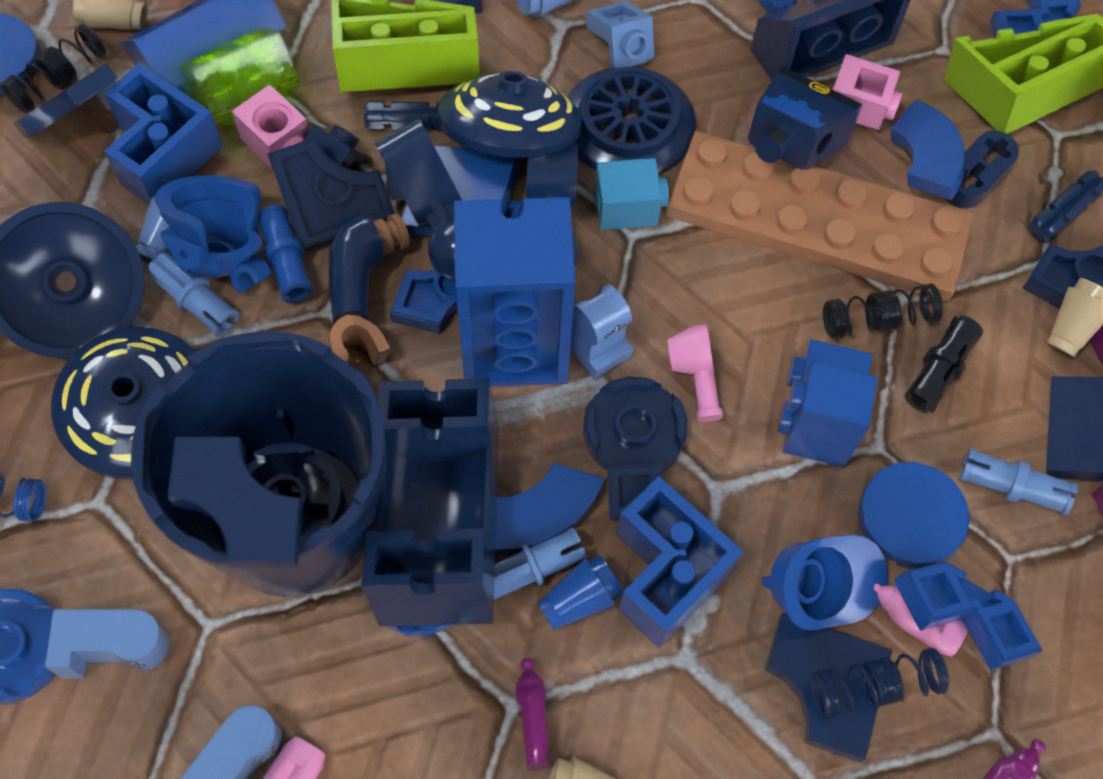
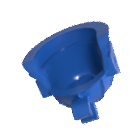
M198 175L176 179L159 188L155 194V203L160 209L162 218L168 225V228L161 232V237L181 271L190 270L195 276L219 279L220 277L230 276L233 287L240 294L272 273L265 261L252 256L263 246L261 236L258 234L257 217L261 193L256 184L227 176Z

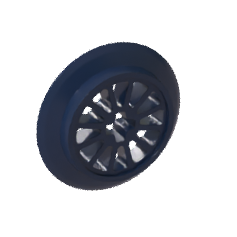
M633 66L603 69L581 80L568 94V97L579 109L582 116L581 132L575 141L579 142L578 158L594 169H597V162L656 158L657 170L660 173L676 164L687 153L696 131L695 111L685 92L666 76L649 69ZM624 88H632L631 94H626ZM639 90L645 91L641 96H637ZM630 112L637 115L632 116L629 121L621 118L626 117ZM615 136L621 137L620 141H615L613 138ZM631 138L632 140L634 139L635 143H626V141Z

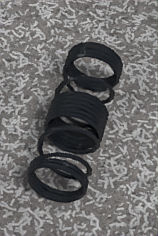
M80 24L75 28L74 36L77 45L61 38L58 41L59 50L50 46L35 57L37 65L26 63L25 72L30 84L15 75H10L9 78L7 77L6 80L0 82L3 92L20 111L27 113L32 108H35V105L27 92L12 78L21 81L41 100H44L29 74L28 66L38 69L58 89L63 84L65 85L66 82L68 83L74 76H77L76 69L63 53L61 42H66L73 46L90 64H93V61L80 44L77 31L84 44L95 56L102 58V56L106 55V48L103 42L89 26Z
M928 283L924 286L917 285L914 287L910 296L902 289H895L894 291L870 293L866 302L859 296H853L850 298L847 306L838 298L827 300L823 306L825 330L828 336L834 340L836 338H844L846 332L848 336H852L853 327L849 316V308L854 299L860 300L865 307L866 324L870 333H873L874 329L877 332L898 329L902 324V307L898 296L895 294L897 292L903 293L908 299L909 321L911 325L915 326L917 314L912 297L917 289H921L919 304L923 318L928 323H935L941 319L943 314L942 297L939 289L933 283ZM928 295L932 302V314L928 305Z

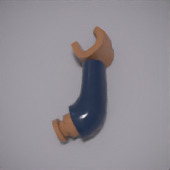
M367 214L350 218L334 236L329 251L328 267L333 327L327 345L331 347L332 353L342 358L348 364L350 363L351 356L345 348L351 346L365 349L374 366L385 363L390 347L384 335L376 325L368 321V295L371 274L375 268L383 265L384 256L391 254L394 246L400 251L409 247L407 227L399 214L389 215L387 223L383 219L372 221Z

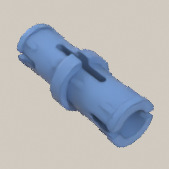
M969 448L962 464L965 468L961 469L959 475L960 481H968L1005 494V500L1017 503L1021 499L1060 512V514L1065 516L1069 514L1075 498L1070 497L1071 494L1075 495L1078 491V483L1030 469L1031 464L1019 460L1014 464L978 452L973 448Z

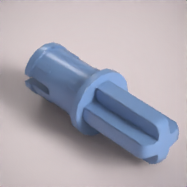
M167 253L160 254L150 262L148 266L150 278L176 299V307L180 311H189L211 330L212 334L216 337L224 336L235 326L228 318L234 322L238 321L239 312L231 308L210 289V283L206 278H197L188 270L181 271L175 259Z
M574 527L530 548L525 543L521 545V552L496 562L494 600L535 581L540 586L544 584L542 578L578 563L584 558L587 559L584 547L580 545L560 553L561 550L581 542Z

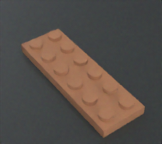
M699 131L694 132L666 211V217L911 292L917 285L924 286L925 284L933 283L939 289L942 301L949 303L955 293L974 213L817 166H813L808 170L799 169L781 159L774 163H767L758 157L753 147ZM917 289L915 293L920 294L921 289Z

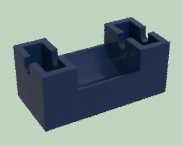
M490 378L445 380V390L441 392L429 391L425 388L423 380L379 382L378 403L385 426L386 452L375 531H366L361 583L379 626L493 624L499 425Z

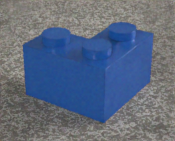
M140 62L104 93L120 129L124 131L104 153L120 185L147 205H149L151 198L155 197L159 188L173 180L193 176L223 147L211 111Z
M810 339L803 357L794 355L787 379V386L792 388L788 402L785 401L783 404L777 432L786 434L782 453L845 467L870 427L878 377L869 375L872 353Z
M660 476L620 513L616 535L649 566L623 591L619 611L660 649L734 572L744 552Z

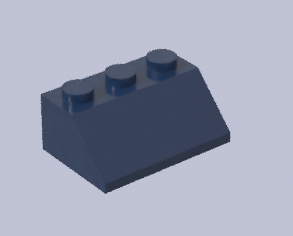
M804 0L802 3L780 11H771L762 18H759L750 50L771 81L782 67L788 68L802 76L810 77L841 65L846 54L859 58L894 44L911 0Z

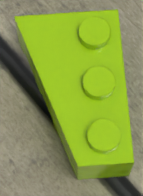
M331 0L333 54L340 92L458 85L480 77L478 35L474 7L431 0H416L415 5L389 2V0Z
M1096 13L1040 23L1038 31L1015 34L1012 28L998 30L996 38L971 42L970 36L954 38L944 76V81L997 131L1009 134L1103 88V18Z

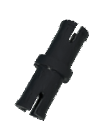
M960 315L959 318L955 316L939 344L929 348L923 358L924 366L920 374L905 393L906 401L913 408L924 413L929 411L933 413L936 410L948 386L952 381L959 380L966 369L964 362L973 346H975L983 334V329L979 323L967 316Z

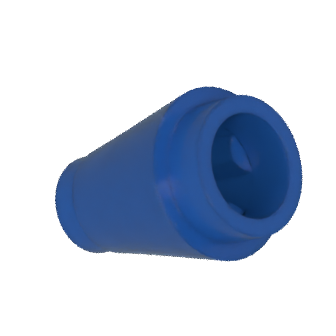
M599 555L590 562L584 558L546 594V597L537 603L556 631L563 625H569L615 606L613 600L623 594V589L604 559Z

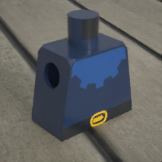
M782 67L757 104L747 139L751 145L755 146L756 154L761 160L767 163H774L781 159L799 169L808 170L849 144L863 104L788 68Z

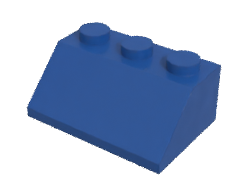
M197 0L122 40L119 44L135 66L140 62L174 87L186 93L199 85L195 77L210 69L214 75H217L239 63L235 55L250 47L254 53L266 49L278 41L275 33L287 26L273 0Z

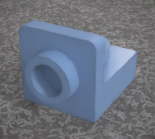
M626 0L586 11L587 29L603 38L609 44L611 67H631L654 59L653 21L651 14Z

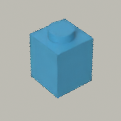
M656 158L597 162L595 197L600 230L658 226L661 207L668 206L669 191L666 177L658 176Z

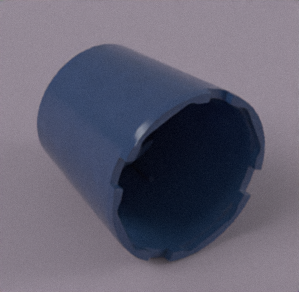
M258 331L243 333L218 340L195 351L186 357L188 364L174 374L163 387L157 384L145 402L136 422L131 446V470L138 497L146 513L158 529L178 547L258 592L272 596L297 597L316 593L337 583L354 569L362 559L365 549L366 531H374L386 452V435L380 405L367 379L359 369L355 370L342 358L332 353L330 346L306 336L287 332ZM175 437H240L246 452L247 470L254 480L275 494L300 498L303 512L298 568H232L227 561V544L220 526L207 515L199 511L174 506L168 499Z

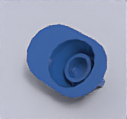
M846 534L795 543L783 549L775 559L771 575L762 577V585L771 590L777 605L786 612L793 624L802 630H820L852 624L867 618L880 604L878 593L874 590V585L887 586L888 570L885 556L876 543L862 535Z

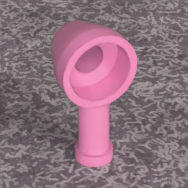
M707 324L696 325L667 339L670 363L673 372L694 375L699 410L696 412L697 421L713 422L723 418L722 408H719Z

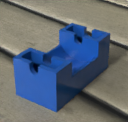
M570 197L523 199V214L515 219L507 218L501 213L500 199L454 201L456 296L464 379L490 378L491 387L568 384L575 294Z

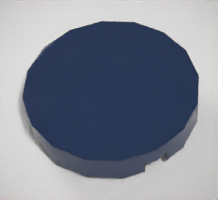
M628 376L610 381L600 388V392L593 397L592 401L590 400L585 409L583 438L588 453L605 470H607V464L661 462L662 473L676 462L685 445L688 419L681 401L673 392L671 395L667 390L661 388L660 383L650 378Z

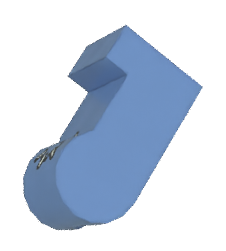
M610 284L603 285L591 300L576 302L573 307L570 350L595 381L630 359L633 354V347L625 338L627 325L632 321V314L623 296Z
M53 609L45 668L61 679H85L87 663L124 662L137 670L153 669L161 664L168 655L170 637L165 628L145 611Z
M244 706L235 710L225 720L180 779H250L258 766L270 762L278 755L283 743V733L280 725L265 709L258 706Z

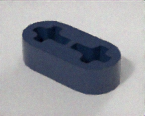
M989 131L982 134L965 151V169L962 183L972 175L977 179L975 184L967 188L960 185L953 199L946 200L958 208L965 209L973 208L980 204L1008 174L1017 159L1019 147L1016 141L1010 135L1000 131ZM993 151L998 153L999 156L995 157L990 164L984 161L986 155H990Z

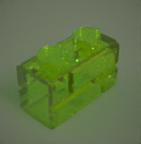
M268 27L260 28L180 64L182 73L189 88L192 90L195 101L211 111L215 124L220 122L222 126L235 124L232 111L269 84L287 99L289 97L287 90L298 86L300 83L294 66L289 60V54L282 36L278 31Z

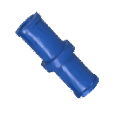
M271 205L263 208L257 214L258 224L261 227L267 246L264 250V257L267 265L274 269L282 300L286 303H299L308 299L313 293L312 284L309 282L303 264L305 251L302 242L294 236L287 209L284 206Z

